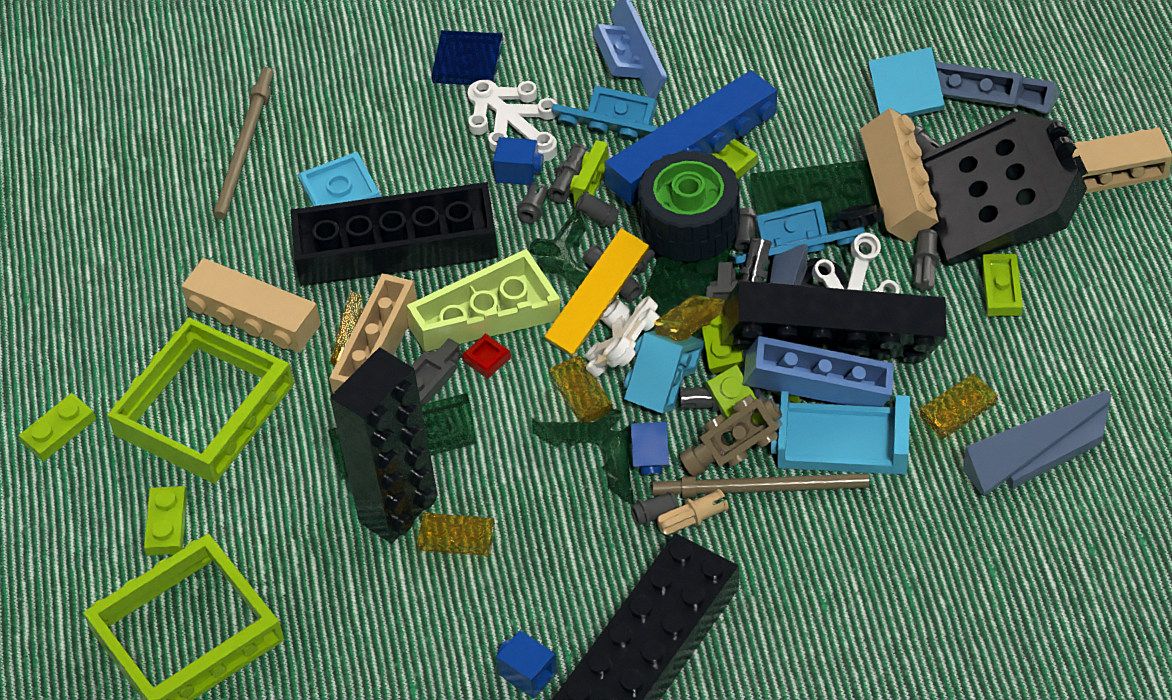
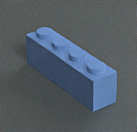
M758 336L746 352L743 385L777 392L789 391V394L842 405L882 407L892 396L894 363Z

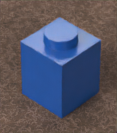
M499 137L493 160L496 183L530 185L532 182H535L537 173H542L544 165V155L538 152L537 140Z
M667 422L631 424L633 469H641V475L645 476L662 474V468H669Z
M521 630L512 639L504 641L498 649L496 659L499 675L533 699L558 673L555 653Z

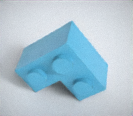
M668 327L644 333V336L638 339L634 351L636 352L635 356H637L634 369L628 372L625 379L624 387L627 389L624 399L660 413L674 410L683 378L694 374L696 371L704 340Z

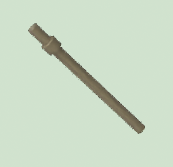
M269 67L262 68L258 82L253 85L249 96L251 103L213 216L219 220L226 218L262 107L267 104L271 93L269 86L274 71Z
M869 473L696 480V476L681 477V480L653 481V496H660L672 491L675 495H682V498H697V494H710L717 489H720L723 493L869 488L870 483Z

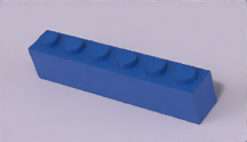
M750 70L605 161V185L627 204L633 206L638 202L639 180L642 179L643 172L650 167V164L655 160L663 158L662 156L679 151H701V153L712 154L723 150L731 140L746 135L751 129L764 121H768L776 114L778 90Z

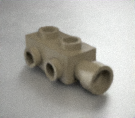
M750 394L733 406L736 412L724 419L722 414H719L704 424L706 432L700 436L703 443L697 447L691 446L680 453V458L685 468L692 476L697 477L708 470L707 465L714 461L717 462L719 467L728 462L730 467H733L749 456L746 449L756 443L760 448L771 443L779 437L775 431L783 424L780 420L782 413L777 404L772 399L767 401L763 394L755 400ZM760 413L764 418V423L760 425L754 423L752 415ZM724 432L732 433L735 438L734 443L730 444L724 441Z

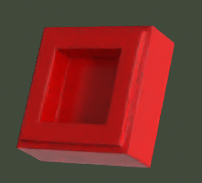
M485 333L462 354L464 363L489 379L511 359V352Z

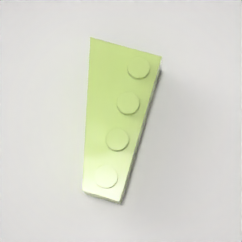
M527 249L407 305L408 327L423 351L426 352L439 349L448 338L461 344L478 340L485 333L491 337L555 322L560 315V297Z

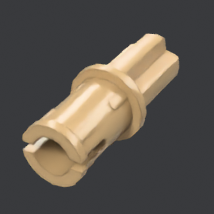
M720 489L694 501L687 499L684 505L657 517L658 527L664 535H670L691 525L698 527L701 525L702 520L728 511V502L725 500L715 505L712 504L725 497Z

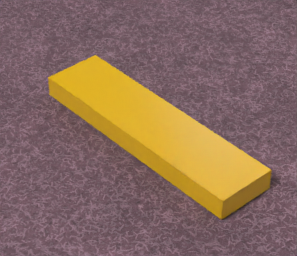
M620 228L544 336L545 340L571 357H574L650 249L649 245Z

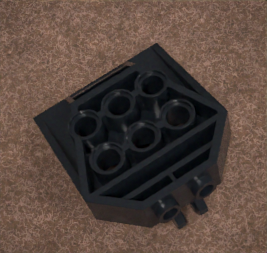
M1013 112L921 155L923 167L929 176V189L936 201L935 210L939 222L934 226L950 265L1046 236L1068 227L1087 190L1082 176L1088 174L1080 155L1073 157L1077 147L1065 123Z

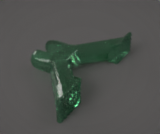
M573 210L554 239H534L529 246L531 254L544 256L536 262L543 273L561 275L577 289L589 274L586 269L573 260L570 249L573 246H580V239L587 229L580 211Z
M610 409L596 422H539L532 418L533 434L543 439L549 446H553L554 449H557L562 443H566L570 447L575 443H595L605 450L607 463L602 466V470L607 473L608 489L615 492L618 497L624 499L628 504L632 505L634 503L626 448L632 443L631 424L637 422L630 423L621 431L611 430L621 417V411L618 409Z

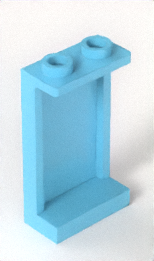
M781 391V404H777L782 413L780 420L783 424L779 428V433H777L779 437L771 442V454H778V468L907 475L910 396L896 395L895 407L792 403L788 401L789 391Z

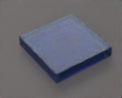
M441 30L431 75L432 82L471 85L479 80H490L495 83L503 45L502 33Z

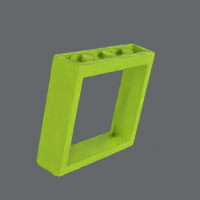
M189 317L178 331L173 332L171 339L163 349L153 356L151 363L142 374L132 381L130 388L120 400L114 403V407L107 414L115 436L216 484L295 383L290 363ZM197 349L262 378L202 454L137 423Z
M209 533L200 539L191 541L184 549L168 559L159 561L152 569L136 579L129 580L122 588L108 597L96 601L89 609L83 612L90 631L141 700H194L285 640L279 620ZM213 561L257 616L258 620L153 688L108 627Z

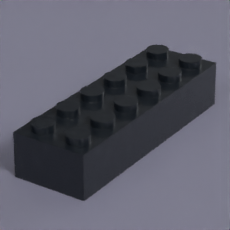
M488 182L290 210L294 261L300 286L499 258Z
M739 280L722 305V344L733 345V348L737 350H748L756 338L762 336L855 356L866 355L870 359L879 361L892 357L903 358V361L907 363H919L924 361L947 337L945 297Z
M379 347L330 396V401L359 523L392 544L400 535H404L410 530L414 520L423 510H428L434 504L438 493L415 370L407 363Z
M675 533L552 700H660L738 591L739 565Z

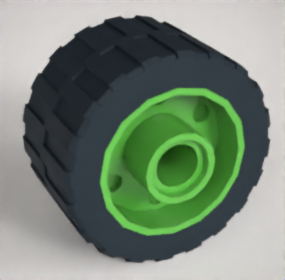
M679 151L655 160L648 169H645L642 179L639 180L638 184L639 221L643 239L658 254L675 261H703L722 253L725 248H728L733 243V239L736 238L740 226L739 181L734 170L722 159H718L709 153H701V151Z

